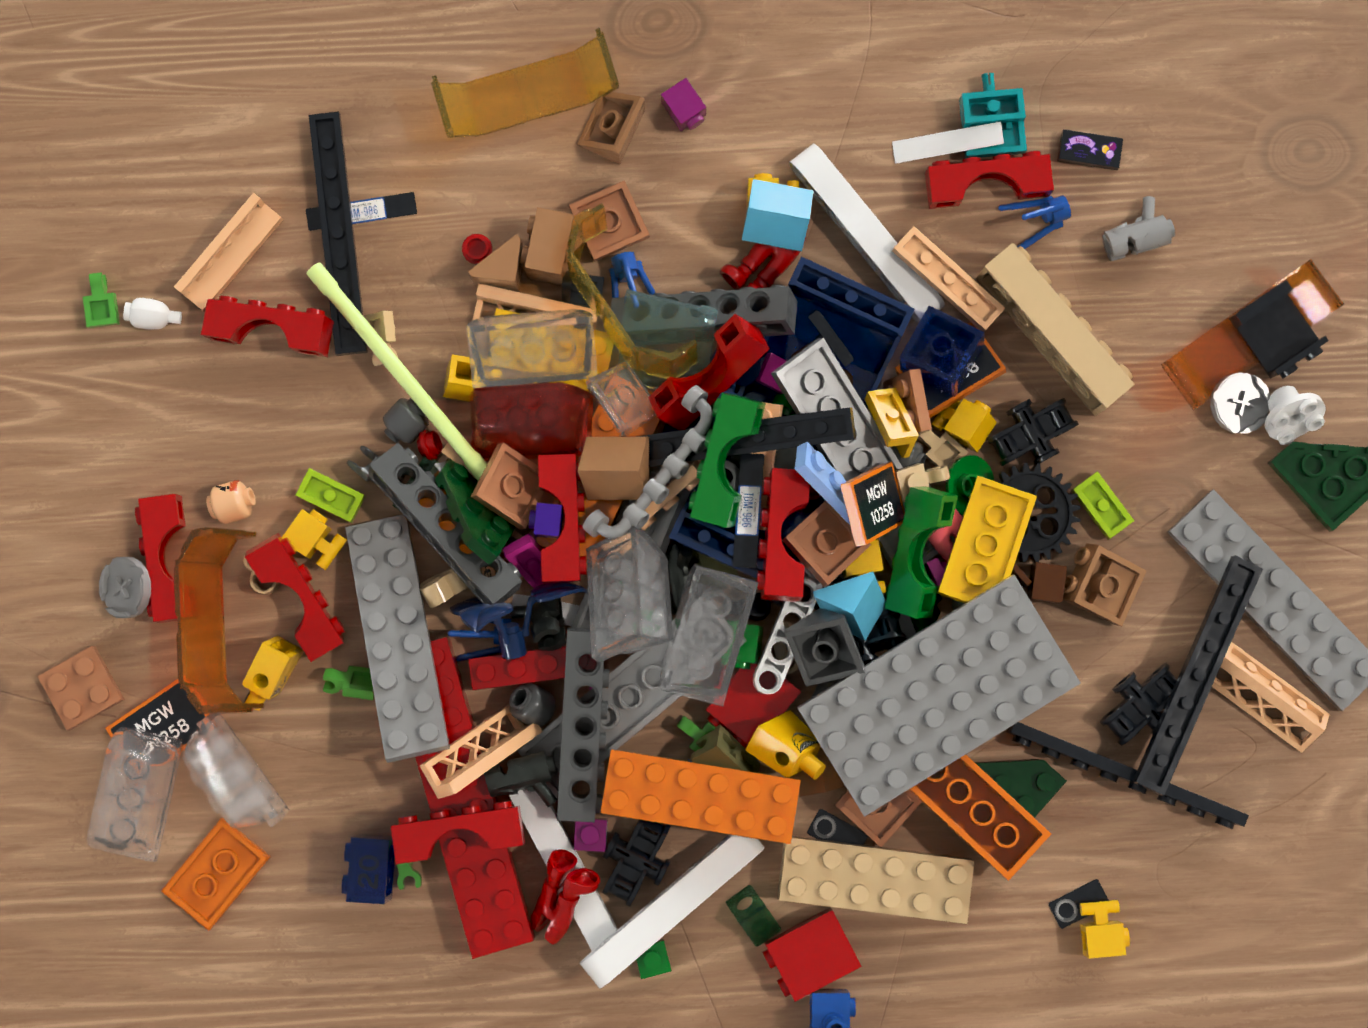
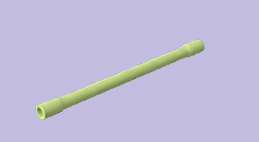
M319 262L313 265L307 271V276L322 294L329 298L460 456L467 469L479 481L488 463L471 447L339 288L336 280L322 263Z

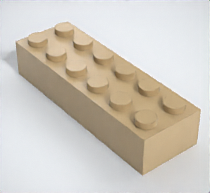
M1011 243L986 264L976 278L989 294L1005 307L1004 311L1093 415L1096 416L1135 385L1131 380L1133 376L1123 364L1118 365L1111 357L1113 353L1109 346L1102 340L1097 341L1091 334L1092 328L1083 317L1080 316L1078 318L1070 309L1072 307L1070 301L1062 293L1057 294L1050 286L1052 282L1048 275L1042 270L1037 271L1030 263L1031 257L1023 247L1019 246L1017 248L1014 243Z
M792 836L791 844L784 843L777 898L780 901L967 924L974 860L964 857Z

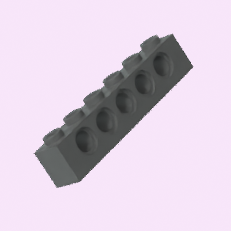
M773 285L770 288L757 289L743 287L740 290L727 291L713 289L710 292L697 293L694 291H684L681 294L655 293L652 296H638L640 301L639 307L634 306L631 295H626L622 298H612L608 332L618 345L714 340L713 334L735 313L759 328L763 337L794 335L798 301L790 287L783 285Z
M397 443L369 465V476L483 604L491 605L505 602L520 589L522 580L520 579L521 574L512 563L509 562L507 564L500 557V554L491 565H488L474 552L466 554L460 550L459 546L464 544L461 537L464 530L460 521H454L445 503L449 497L438 488L434 479L435 476L430 471L424 472L417 464L419 463L418 458L409 448L404 449ZM402 475H408L414 479V482L406 485L402 484L398 478ZM422 498H429L435 504L432 507L426 508L421 506L418 501ZM450 521L455 525V528L446 531L439 526V523ZM485 566L492 567L496 571V575L486 577L480 572V569Z
M567 628L557 821L595 822V814L601 812L603 795L597 794V782L604 781V763H598L599 751H605L606 732H600L601 719L607 720L608 701L602 700V688H609L610 669L603 668L604 656L610 657L611 638L605 637V629ZM584 654H591L597 659V664L590 670L583 669L578 662L580 657ZM585 685L592 687L595 691V696L589 701L581 700L577 696V691L580 687ZM581 717H587L592 720L594 725L590 731L581 732L575 726L576 721ZM579 749H587L592 757L586 763H579L574 759V753ZM578 780H584L590 785V789L585 794H577L573 791L572 785Z

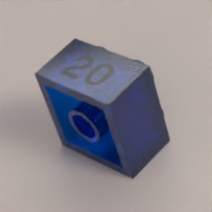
M928 306L899 357L900 370L906 372L908 370L920 369L924 382L955 397L984 346V332L934 307Z
M358 834L351 837V841L346 843L344 851V861L349 862L348 874H344L342 879V894H347L346 902L386 904L392 899L395 855L392 836Z

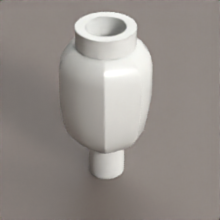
M136 298L132 303H125L123 318L124 321H130L136 328L154 330L164 328L168 323L181 324L182 312L170 311L166 304L157 300Z

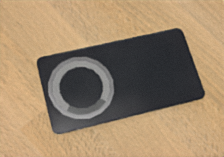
M819 809L807 831L810 836L816 839L864 845L868 838L863 831L823 809Z
M1095 879L1050 902L1049 907L1059 927L1063 929L1089 916H1081L1080 903L1109 900L1099 880Z

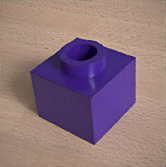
M537 503L536 510H530L529 528L534 529L536 537L559 538L562 530L563 506Z

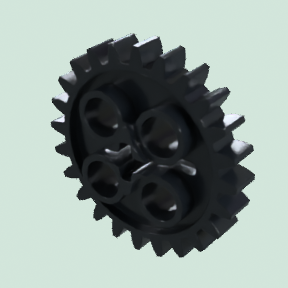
M1023 463L1021 464L1020 473L1015 466L1009 467L1010 476L1000 472L998 476L1001 484L1037 496L1040 488H1044L1049 492L1050 498L1048 503L1042 504L1036 498L1033 510L1056 508L1057 510L1054 514H1041L1029 519L1018 552L1020 562H1026L1029 555L1033 563L1039 562L1040 553L1045 560L1051 559L1050 550L1056 554L1062 553L1059 544L1061 543L1066 546L1071 544L1066 535L1077 534V531L1071 527V523L1080 522L1081 520L1073 516V511L1081 509V506L1072 505L1071 503L1078 496L1077 494L1067 493V490L1072 485L1071 482L1062 485L1060 481L1063 474L1060 473L1052 477V467H1047L1042 473L1040 463L1034 464L1031 471L1028 464ZM1044 518L1049 519L1053 524V531L1050 535H1046L1041 531L1040 526Z

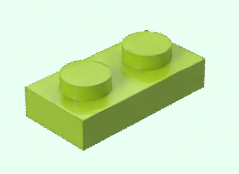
M311 468L308 469L295 495L350 523H353L366 497L364 494Z
M1098 471L1071 490L1073 494L1078 495L1076 498L1107 540L1134 522V519Z

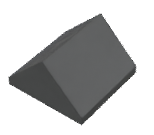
M819 608L785 629V636L806 687L849 677L856 672L859 674L865 673L864 663L845 615Z

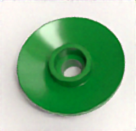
M966 455L959 458L949 470L950 479L946 480V492L958 495L956 509L963 516L976 477L981 476L994 480L990 466L979 456Z

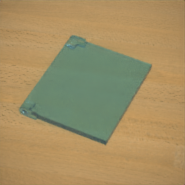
M627 289L617 376L638 386L656 390L669 377L683 378L702 371L711 363L713 334L715 333L718 310L710 306H697Z

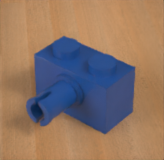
M819 989L810 994V1028H850V1017H855L856 1001L855 998H850V993L847 989Z

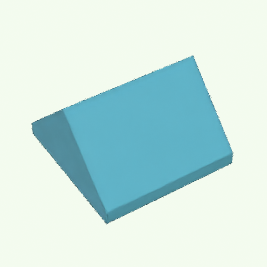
M753 179L741 240L802 252L810 220L813 190Z
M873 571L813 591L814 597L821 609L845 615L852 635L863 640L867 639L886 604L885 597Z

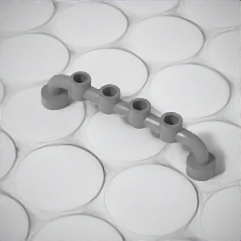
M698 385L690 388L681 402V405L691 413L700 412L701 417L698 424L685 434L682 444L675 453L670 454L665 459L662 465L663 468L655 478L650 479L645 484L643 493L635 503L630 504L626 508L623 518L617 525L609 526V517L600 510L593 511L586 518L583 529L592 537L601 535L605 538L615 539L623 536L632 526L636 529L642 528L650 517L645 511L650 503L654 501L656 504H660L668 496L670 490L665 484L672 476L680 479L688 471L689 464L685 462V459L692 451L700 454L706 449L705 434L712 425L713 412L711 406L706 401L708 393Z

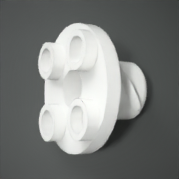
M1283 386L1276 389L1268 400L1270 413L1265 420V429L1271 438L1278 440L1282 445L1290 444L1297 437L1309 431L1320 429L1325 423L1323 416L1326 407L1322 399L1316 394H1299L1295 387Z

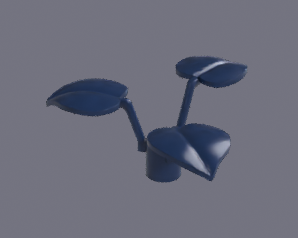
M548 583L531 590V596L527 600L523 628H520L517 622L503 624L501 617L513 611V605L510 603L483 604L474 596L451 606L450 612L460 616L462 622L476 633L485 625L494 621L498 631L502 658L516 659L527 654L524 637L530 635L529 623L534 603L546 602L578 592L587 593V589L574 583Z

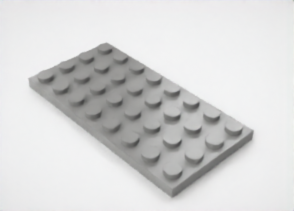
M1012 574L866 664L864 667L865 673L859 674L856 672L849 677H845L797 708L865 817L1081 684L1016 576Z

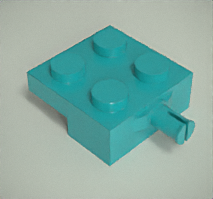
M988 73L982 74L983 92L962 93L960 96L959 106L962 129L1001 122L1004 144L964 151L965 159L971 157H993L1000 154L1015 155L1026 153L1027 144L1024 126L1026 114L1023 88L995 90L994 73H989V75Z

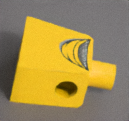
M278 635L262 642L242 682V685L250 690L244 700V704L260 711L266 699L270 700L279 695L304 652L303 649Z
M790 710L759 725L745 749L748 753L787 778L803 770L815 780L826 768V765L816 757L821 748L812 731Z

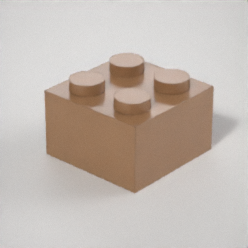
M537 207L536 215H530L527 227L530 243L529 246H523L520 261L523 264L522 269L526 271L528 279L562 286L563 277L568 269L576 232L574 214Z

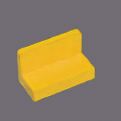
M889 388L868 391L865 402L886 446H896L901 457L908 458L919 435L897 389Z

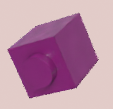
M684 78L661 94L662 105L680 131L686 128L692 130L704 122L705 119L703 117L706 116L707 107L687 78Z
M595 818V822L575 821L574 850L605 852L608 818Z

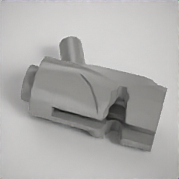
M1146 196L1143 198L1142 216L1137 218L1135 223L1127 225V222L1111 230L1104 231L1105 234L1102 235L1103 244L1110 261L1125 258L1128 250L1131 251L1132 255H1138V253L1171 244L1172 237H1175L1173 222L1171 219L1166 220L1163 215L1154 217V197Z

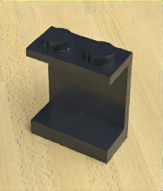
M1287 280L1278 284L1229 318L1270 379L1278 375L1282 379L1298 369L1296 366L1297 362L1304 357L1307 361L1312 360L1323 352L1321 346L1329 341L1326 336L1321 338L1316 336L1288 295V293L1293 291V288Z

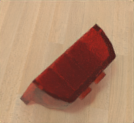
M562 382L474 388L470 393L471 447L485 461L490 460L497 444L503 442L527 459H538V455L576 454V456H582L586 437H592L593 395L577 386Z

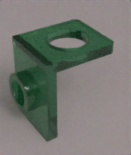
M748 885L726 901L727 906L756 947L781 931V927L751 885ZM743 898H752V903L747 909H737L738 903Z

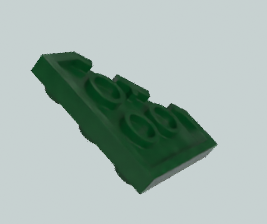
M1291 442L1268 462L1270 467L1329 532L1334 531L1368 500V447Z
M450 458L434 479L438 488L445 489L449 497L445 503L453 520L456 522L460 521L464 532L461 534L464 544L488 565H491L516 527L471 497L478 481L469 474L463 465L455 463Z
M1044 760L976 763L1034 818L1067 782Z

